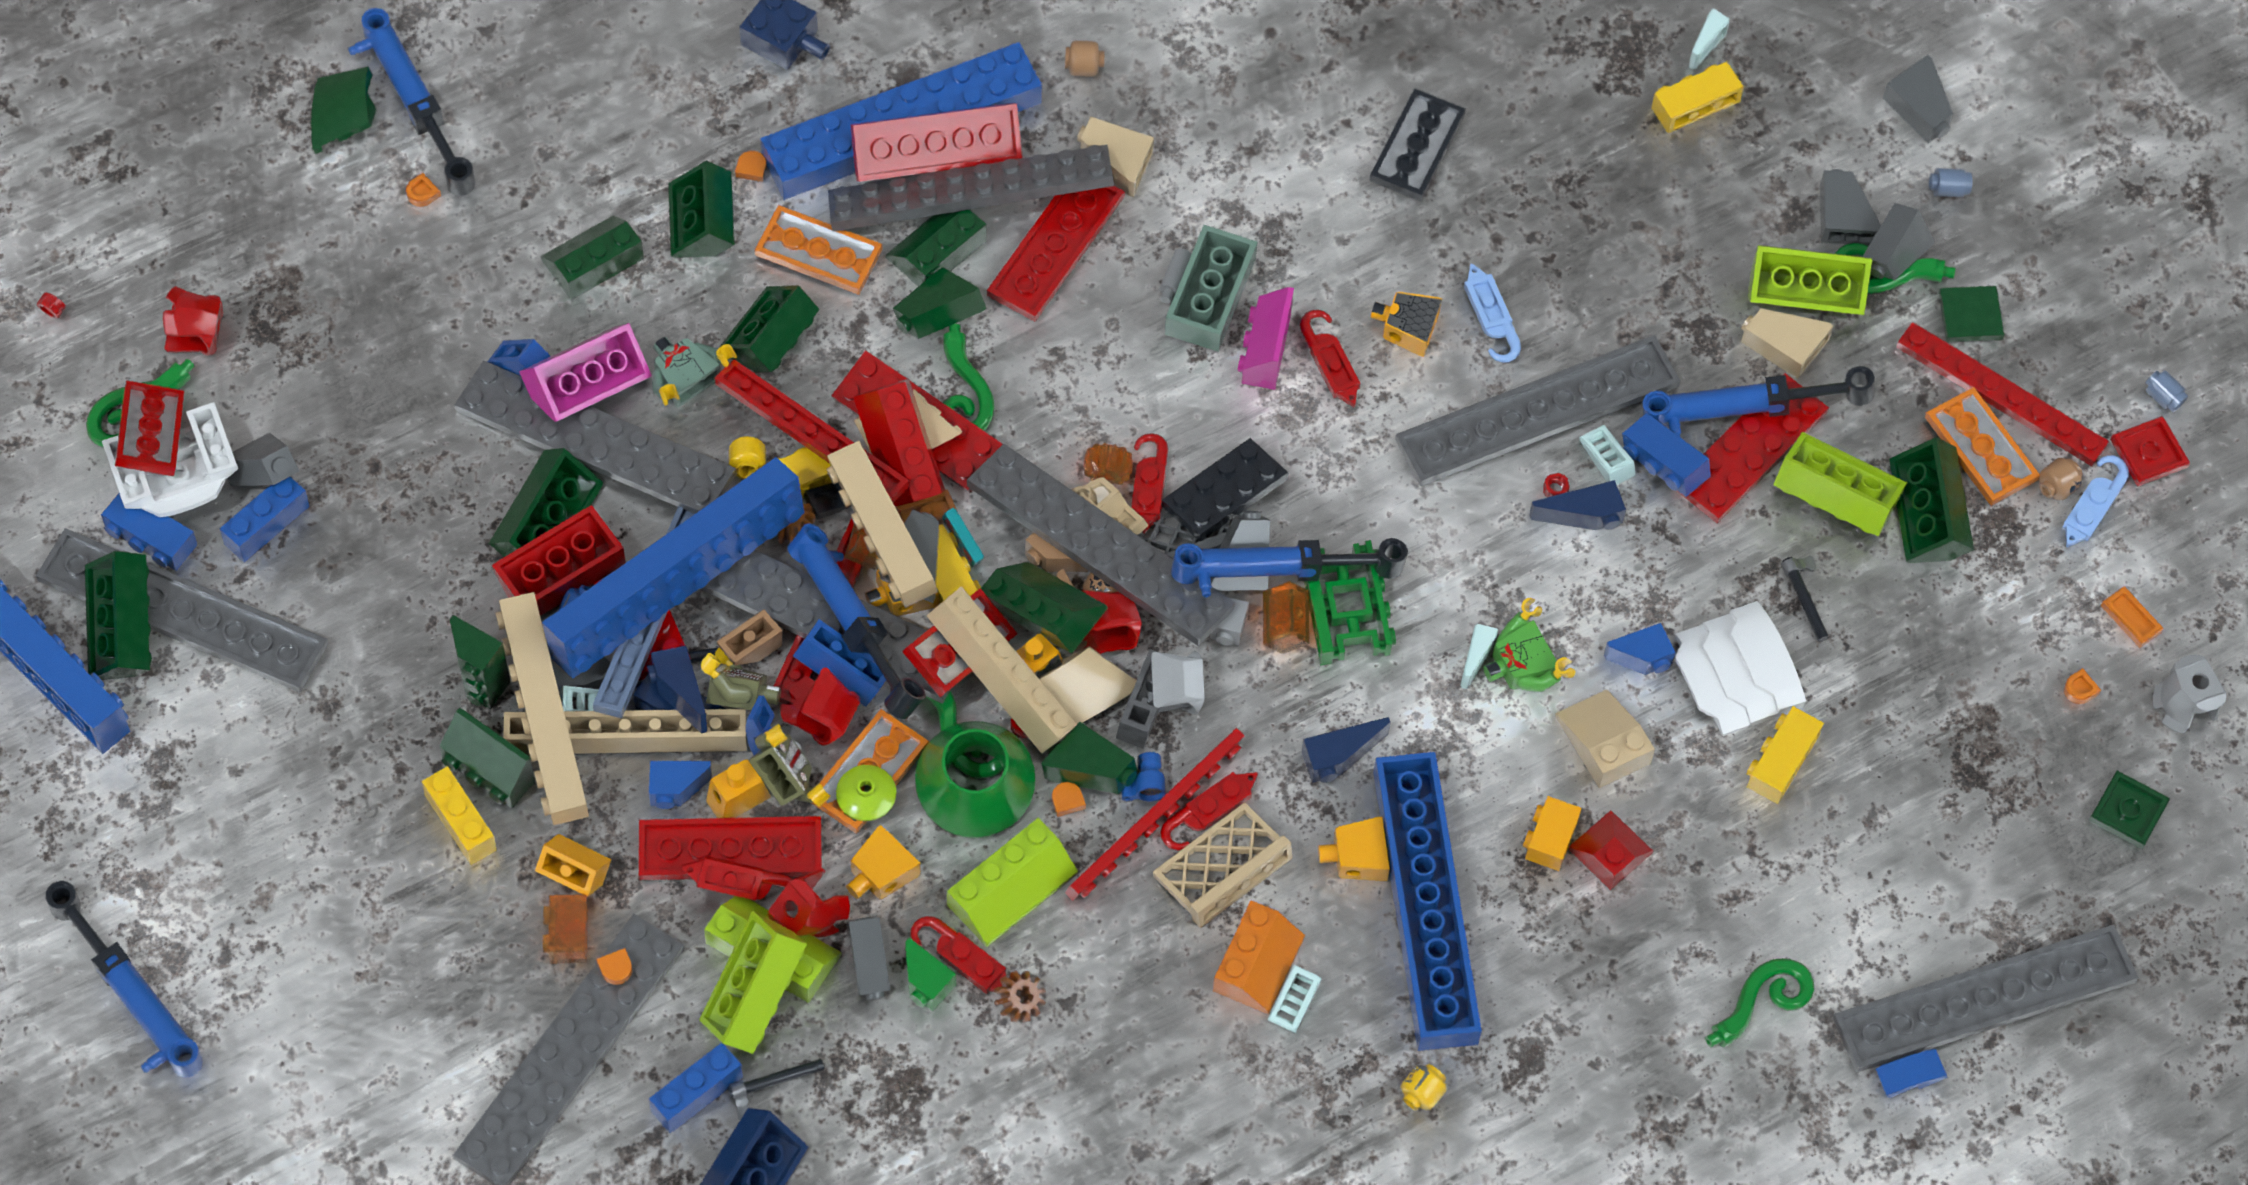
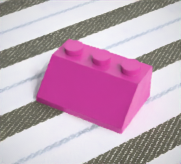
M1287 287L1260 295L1257 306H1251L1248 323L1253 325L1251 331L1246 330L1243 347L1247 348L1246 356L1240 355L1237 371L1242 373L1241 384L1272 390L1276 389L1291 318L1294 288Z

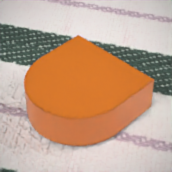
M758 151L744 152L738 159L735 177L763 182L766 172V159L763 154Z
M421 173L407 184V199L414 206L424 207L441 197L440 190L424 173Z
M2083 668L2071 675L2064 686L2065 696L2075 704H2085L2101 692V689Z
M1063 782L1054 788L1052 804L1057 817L1086 809L1082 792L1076 784Z
M625 948L596 959L603 978L610 984H623L632 975V964Z

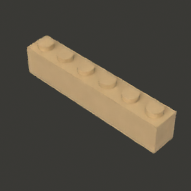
M860 441L827 455L831 466L826 468L827 473L833 484H840L842 490L838 491L845 507L851 505L854 511L851 517L858 530L864 529L867 536L863 537V540L870 553L876 552L879 559L875 560L881 575L889 576L891 583H888V587L894 599L900 598L906 608L937 593L934 579Z
M962 586L926 615L1041 753L1049 749L1077 725Z

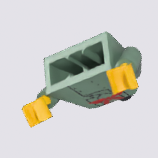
M663 337L653 347L659 354L654 360L655 369L652 372L653 392L662 399L664 406L668 405V400L671 399L678 409L715 383V377L721 372L719 363L727 367L729 365L728 359L737 358L738 356L730 344L715 348L698 342L693 343L685 338L673 345L667 337Z

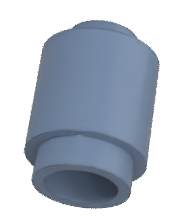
M1936 168L1934 173H1931L1929 176V190H1933L1934 196L1963 197L1964 195H1969L1972 190V174L1965 172L1964 169Z
M2166 370L2162 373L2159 371L2154 372L2145 382L2148 385L2145 391L2165 410L2169 409L2172 413L2189 397L2185 393L2186 389Z

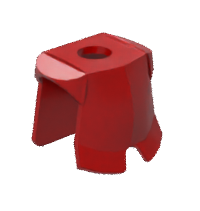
M174 286L166 295V298L174 304L172 310H165L163 312V326L165 335H167L165 351L200 352L206 356L214 355L217 351L223 318V305L220 296H202Z
M1083 590L1082 592L1108 607L1082 640L1087 641V645L1084 648L1090 646L1100 654L1116 650L1136 649L1142 626V620L1136 604L1119 591Z
M824 667L815 681L806 675L789 689L788 693L795 699V702L792 705L782 704L780 713L783 722L794 725L811 734L818 744L825 746L844 735L860 704V697L856 692L849 691L827 667Z
M822 868L790 880L768 910V918L793 931L799 937L805 935L818 938L827 937L839 932V929L834 926L836 921L849 919L848 895H836L824 901L820 899L813 888L826 872ZM798 909V913L794 918L790 917L786 912Z

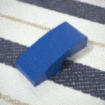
M758 696L746 722V737L753 755L761 750L756 747V737L772 728L770 725L775 716L764 696Z
M1936 1049L1916 1053L1875 1068L1889 1099L1915 1087L1922 1089L1948 1078Z

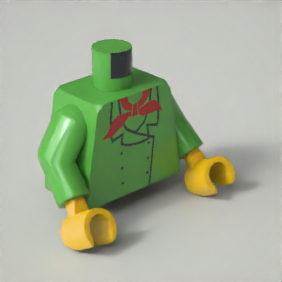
M1525 599L1521 606L1523 612H1518L1497 637L1493 651L1494 662L1483 666L1485 676L1489 682L1504 677L1509 688L1512 690L1521 689L1543 692L1561 681L1562 676L1565 678L1575 676L1573 668H1568L1564 671V668L1571 664L1572 661L1566 657L1556 660L1535 621L1529 622L1530 617H1538L1542 613V607L1537 606L1534 611L1530 612V605L1535 602V599Z

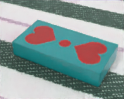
M954 508L944 513L942 519L949 531L954 534L959 548L973 568L982 562L984 555L957 510Z

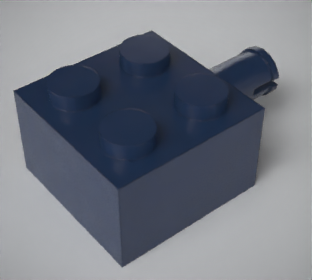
M760 0L739 27L741 46L786 70L791 67L803 50L820 60H824L830 51V44L814 37L818 31L817 12L795 0Z

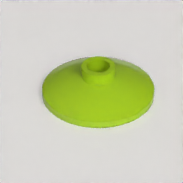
M873 765L856 766L845 772L840 778L836 787L837 803L841 810L850 818L858 821L877 820L885 816L892 809L896 800V785L892 777L882 768ZM862 786H870L871 790L864 792L860 788Z

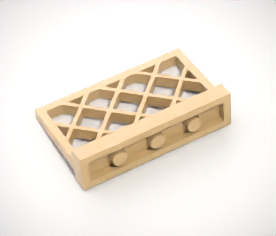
M1243 803L1154 870L1153 877L1192 915V920L1197 926L1202 928L1293 858L1291 842L1284 835L1280 837L1246 803ZM1244 814L1252 821L1251 828H1234L1235 821ZM1217 835H1229L1228 846L1211 845L1212 839ZM1234 835L1251 836L1250 847L1233 846ZM1255 836H1265L1273 841L1267 847H1254ZM1194 852H1206L1205 863H1188L1189 856ZM1228 853L1227 864H1210V854ZM1232 854H1249L1248 861L1243 865L1231 864ZM1171 869L1183 870L1182 881L1168 880L1164 875ZM1187 870L1204 871L1203 882L1186 881ZM1209 871L1226 872L1225 879L1221 882H1208ZM1185 889H1203L1202 896L1191 903L1185 897Z

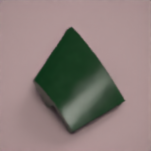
M369 66L317 78L311 110V141L315 154L323 152L322 146L335 139L342 142L372 126L377 109L368 94L373 76Z

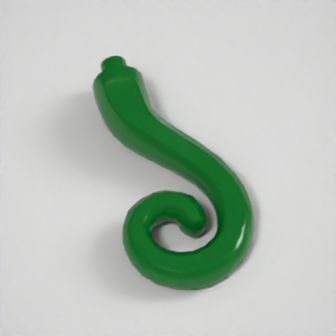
M1850 243L1840 247L1834 254L1863 257L1869 246L1862 243ZM1935 258L1917 259L1895 280L1886 277L1869 279L1867 294L1886 292L1914 280L1941 282L1942 277L1954 279L1956 268L1945 266L1946 260Z
M953 324L949 326V332L943 336L944 353L951 368L977 395L979 413L972 423L985 431L994 415L993 394L984 378L967 358L966 335L961 333V325ZM956 394L943 401L951 409L962 408L964 414L968 417H971L975 412V405L967 396Z
M186 359L181 365L175 362L156 379L142 383L180 390L191 379L189 372L195 365L189 359ZM125 387L118 388L104 395L94 404L89 412L86 421L87 434L91 441L99 447L104 448L103 440L118 435L105 433L101 425L105 416L112 409L123 403ZM117 409L109 414L107 419L111 425L120 423L122 409Z
M951 690L943 704L926 696L938 711L940 732L957 724V707ZM969 752L975 758L982 756V752ZM962 754L952 762L962 773L978 779L992 778L1003 771L1001 764L995 758L986 763H978Z
M1787 958L1773 959L1758 966L1745 981L1733 1013L1726 1019L1713 1025L1712 1033L1705 1036L1707 1045L1713 1047L1719 1044L1721 1047H1726L1736 1041L1746 1031L1753 1015L1759 989L1766 980L1776 975L1784 974L1793 977L1798 982L1800 991L1795 997L1785 996L1782 991L1786 986V980L1778 978L1769 986V995L1773 1004L1785 1011H1796L1803 1008L1809 1003L1815 990L1814 979L1809 969L1802 963Z

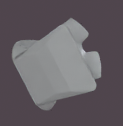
M1196 651L1187 657L1153 652L1151 654L1153 705L1155 708H1159L1158 713L1182 709L1190 714H1197L1205 700L1203 659L1201 655Z
M2189 655L2179 659L2173 665L2170 676L2155 686L2153 706L2154 709L2163 707L2166 710V715L2162 721L2164 725L2174 731L2185 733L2192 723L2194 714L2208 712L2213 721L2217 720L2221 706L2224 705L2227 696L2225 689L2207 659L2200 655Z

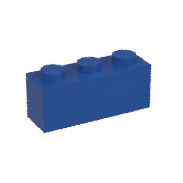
M1648 413L1622 433L1623 448L1632 460L1639 461L1650 474L1657 475L1663 479L1673 491H1679L1687 497L1711 477L1709 458Z
M291 477L267 487L219 528L224 545L242 562H246L310 507L306 490Z
M120 493L117 494L101 514L105 526L104 529L110 536L115 539L121 537L128 542L133 550L138 553L144 551L152 557L154 562L164 568L168 566L177 571L198 545L194 531L171 517L160 518L143 509H126Z
M818 619L793 655V657L817 674L820 673L822 668L827 667L849 691L857 693L860 697V703L865 707L868 706L886 681L869 653L851 652L842 639V635L820 619Z
M721 1042L649 1098L651 1113L671 1134L727 1091L730 1084L738 1082L743 1078L741 1063Z

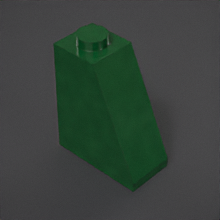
M941 267L894 306L893 311L897 318V327L903 333H909L920 339L981 313L987 307L977 286Z
M1080 721L1041 763L1044 778L1050 782H1071L1078 787L1119 794L1125 787H1129L1135 781L1138 773L1133 756Z

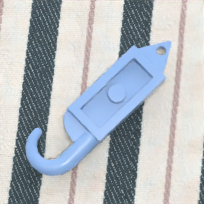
M1470 264L1468 281H1465L1464 289L1483 332L1491 338L1506 337L1510 346V352L1505 355L1496 353L1492 348L1488 350V353L1498 362H1511L1519 356L1521 351L1520 340L1513 327L1511 316L1492 274L1487 275L1475 265Z
M2106 455L2097 462L2099 467L2104 463H2113L2118 467L2119 472L2113 481L2106 478H2095L2090 482L2064 522L2066 547H2070L2083 540L2089 541L2128 480L2129 469L2120 457Z

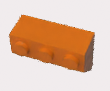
M1250 900L1214 977L1213 992L1269 1015L1305 935L1279 911Z

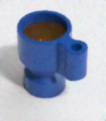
M1155 752L1142 753L1137 757L1138 769L1141 772L1137 774L1135 781L1129 787H1125L1122 790L1123 801L1129 802L1139 799L1153 802L1161 800L1166 795L1165 776L1159 771L1162 767L1161 755Z

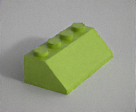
M1757 245L1751 268L1747 297L1750 302L1864 315L1872 258Z
M1802 432L1784 458L1773 485L1780 488L1786 494L1794 495L1813 507L1821 508L1833 514L1839 520L1847 521L1859 527L1866 533L1879 536L1907 482Z
M1038 817L948 889L947 906L988 947L1078 874V870L1059 838Z
M734 896L719 907L705 927L706 944L730 957L751 912L755 911L768 918V910L750 899ZM805 935L800 936L807 943L804 956L798 962L791 976L790 985L786 990L809 1003L841 957L842 952L814 936Z
M752 911L699 1021L723 1044L754 1054L758 1044L764 1038V1031L771 1017L777 1011L778 1003L784 990L790 985L791 976L798 962L804 956L807 943L793 931Z

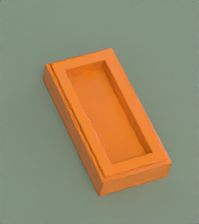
M2125 586L2105 599L2101 604V607L2139 648L2161 634L2164 629Z

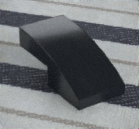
M830 483L805 490L803 497L806 503H810L812 506V513L815 514L816 520L851 507V505L845 507L838 492L842 490L839 483Z

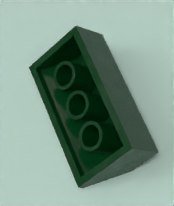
M1935 437L1889 458L1891 475L1907 482L1897 502L1906 562L1951 561L1974 551L1956 447Z
M565 448L544 450L488 544L503 557H506L592 505L604 483Z
M113 551L85 564L88 673L92 674L94 672L101 680L136 677L150 671L152 655L149 651L151 626L148 622L150 597L147 591L149 568L146 554Z
M1030 562L996 568L981 587V590L1002 615L1036 634L1041 633L1048 641L1071 654L1108 609L1104 603Z

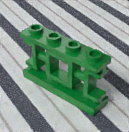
M1366 540L1364 545L1359 546V543L1353 544L1352 554L1375 553L1378 549H1373L1371 540ZM1320 548L1321 554H1325V549ZM1362 565L1322 566L1321 574L1337 572L1338 581L1325 582V594H1322L1320 579L1319 581H1304L1320 666L1332 664L1333 659L1338 658V661L1344 660V646L1371 643L1373 656H1378L1382 652L1384 656H1389L1392 645H1396L1394 627L1389 628L1387 620L1391 618L1390 605L1388 601H1383L1382 593L1385 592L1384 577L1378 575L1374 565H1366L1370 588H1368L1366 577L1353 579L1349 577L1348 571L1359 570L1362 568ZM1360 591L1363 604L1362 610L1337 613L1334 594ZM1372 609H1375L1380 641L1377 629L1360 631L1359 623L1372 621ZM1327 615L1330 617L1331 627L1348 626L1349 633L1337 634L1335 636V647L1332 644Z

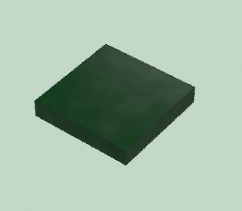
M1997 286L1940 288L1939 300L1946 342L2003 340L2004 330Z
M2117 770L2089 821L2143 849L2171 798Z

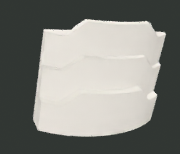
M214 402L186 412L191 426L180 430L174 476L115 466L118 435L102 441L126 509H143L161 518L194 509L218 497L225 480L238 470V466Z
M1758 601L1732 609L1729 614L1703 622L1702 625L1675 634L1674 637L1680 647L1675 657V662L1689 686L1698 710L1714 718L1722 737L1778 718L1782 713L1788 714L1792 706L1800 710L1804 708L1806 699L1789 652L1774 623Z

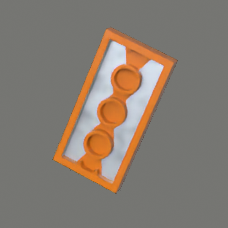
M778 205L755 248V256L860 295L883 247L879 242L847 230L832 232L831 224Z
M1974 387L1926 412L1925 419L1940 439L1956 447L1960 466L1990 506L2039 480L2040 474Z
M880 709L821 780L820 784L831 797L817 808L857 834L867 821H858L850 818L839 807L836 799V787L842 775L856 766L873 765L885 770L897 786L920 758L929 741ZM862 786L860 789L868 792L871 790V787Z

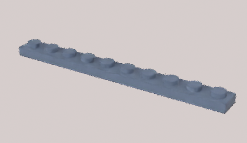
M678 506L667 534L692 517L694 513ZM667 612L659 620L650 623L639 631L634 638L628 639L617 647L593 702L594 712L618 718L623 717Z

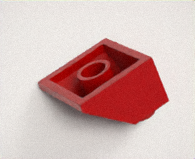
M1611 810L1568 847V850L1610 890L1653 853V850Z

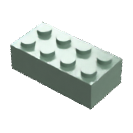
M1203 225L1167 313L1165 335L1219 352L1255 263L1257 241Z

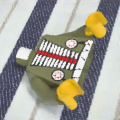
M720 648L716 650L715 656L712 653H708L702 660L701 669L710 676L706 703L752 710L758 696H764L769 704H778L781 688L766 685L767 675L743 670L741 665H734Z
M779 724L756 737V747L761 750L752 756L749 762L781 806L796 799L804 802H813L817 807H820L831 797L820 783L814 788L810 787L811 764L802 753L800 744L794 741L789 734L784 735Z

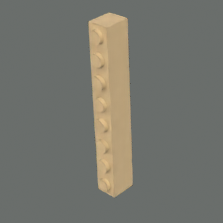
M532 592L499 600L501 611L495 612L499 630L505 629L507 638H502L505 655H512L514 663L508 665L512 682L518 681L520 690L515 691L518 708H525L527 716L522 717L521 721L525 735L531 734L533 741L532 744H527L531 762L538 761L540 769L534 771L538 789L544 788L546 797L541 798L544 815H551L553 825L589 817L535 594Z
M705 709L707 733L702 734L677 710L625 711L622 718L594 711H564L574 754L747 751L746 709ZM504 712L503 738L525 754H529L527 744H532L533 741L531 734L525 735L521 721L522 717H527L526 712Z

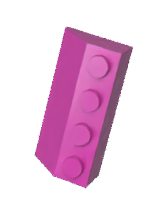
M629 323L608 329L519 371L530 398L554 422L652 376Z

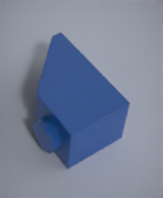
M535 339L503 340L488 362L521 376L519 371L551 356Z
M1658 623L1607 642L1604 657L1607 661L1647 675L1652 672L1658 674L1668 670L1673 664L1676 652L1662 624Z
M650 761V805L656 806L659 809H671L674 806H682L712 779L711 761Z

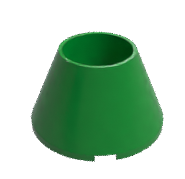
M983 721L962 722L942 730L924 748L916 767V793L927 816L941 829L964 838L991 837L1008 827L1011 828L1026 813L1035 791L1034 764L1025 745L1007 729ZM968 752H983L994 757L1001 764L1004 772L1000 779L992 786L982 790H968L953 782L947 770L958 756Z

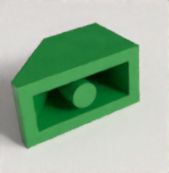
M908 938L905 941V954L910 998L922 1008L926 1006L931 1011H934L956 986V973L911 938Z

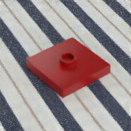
M2163 416L2111 436L2110 440L2120 458L2126 463L2137 487L2186 469L2190 465V461Z

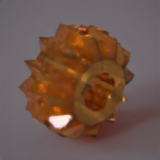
M1106 442L1103 445L1094 444L1093 447L1087 448V453L1084 457V475L1090 477L1091 481L1104 477L1112 485H1121L1123 482L1128 481L1132 474V454L1125 447H1118L1116 444L1109 445Z

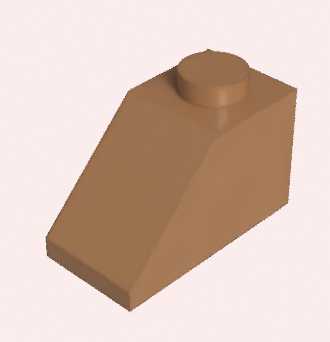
M1035 533L1025 540V555L1033 565H1039L1044 571L1058 572L1064 569L1065 572H1088L1087 569Z
M764 609L719 639L717 645L734 665L756 663L782 646V629Z

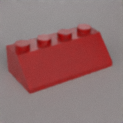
M905 379L853 396L872 455L909 480L910 487L893 503L894 506L913 503L943 493L945 487L910 380Z
M590 505L492 564V569L508 598L534 592L541 616L560 605L568 589L580 588L581 585L591 586L595 581L601 580L624 565L626 559L624 547L594 507Z

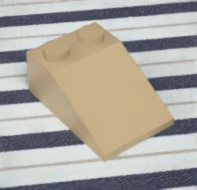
M1604 690L1555 714V717L1598 788L1651 764L1655 752L1654 746L1641 725L1608 690Z

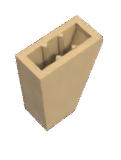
M1090 117L1087 126L1082 125L1078 134L1077 142L1081 143L1080 149L1088 148L1092 145H1108L1114 184L1125 191L1128 196L1134 197L1153 154L1154 137Z
M1761 308L1754 317L1749 315L1743 323L1741 329L1744 333L1741 342L1798 379L1829 341L1834 325L1829 322Z

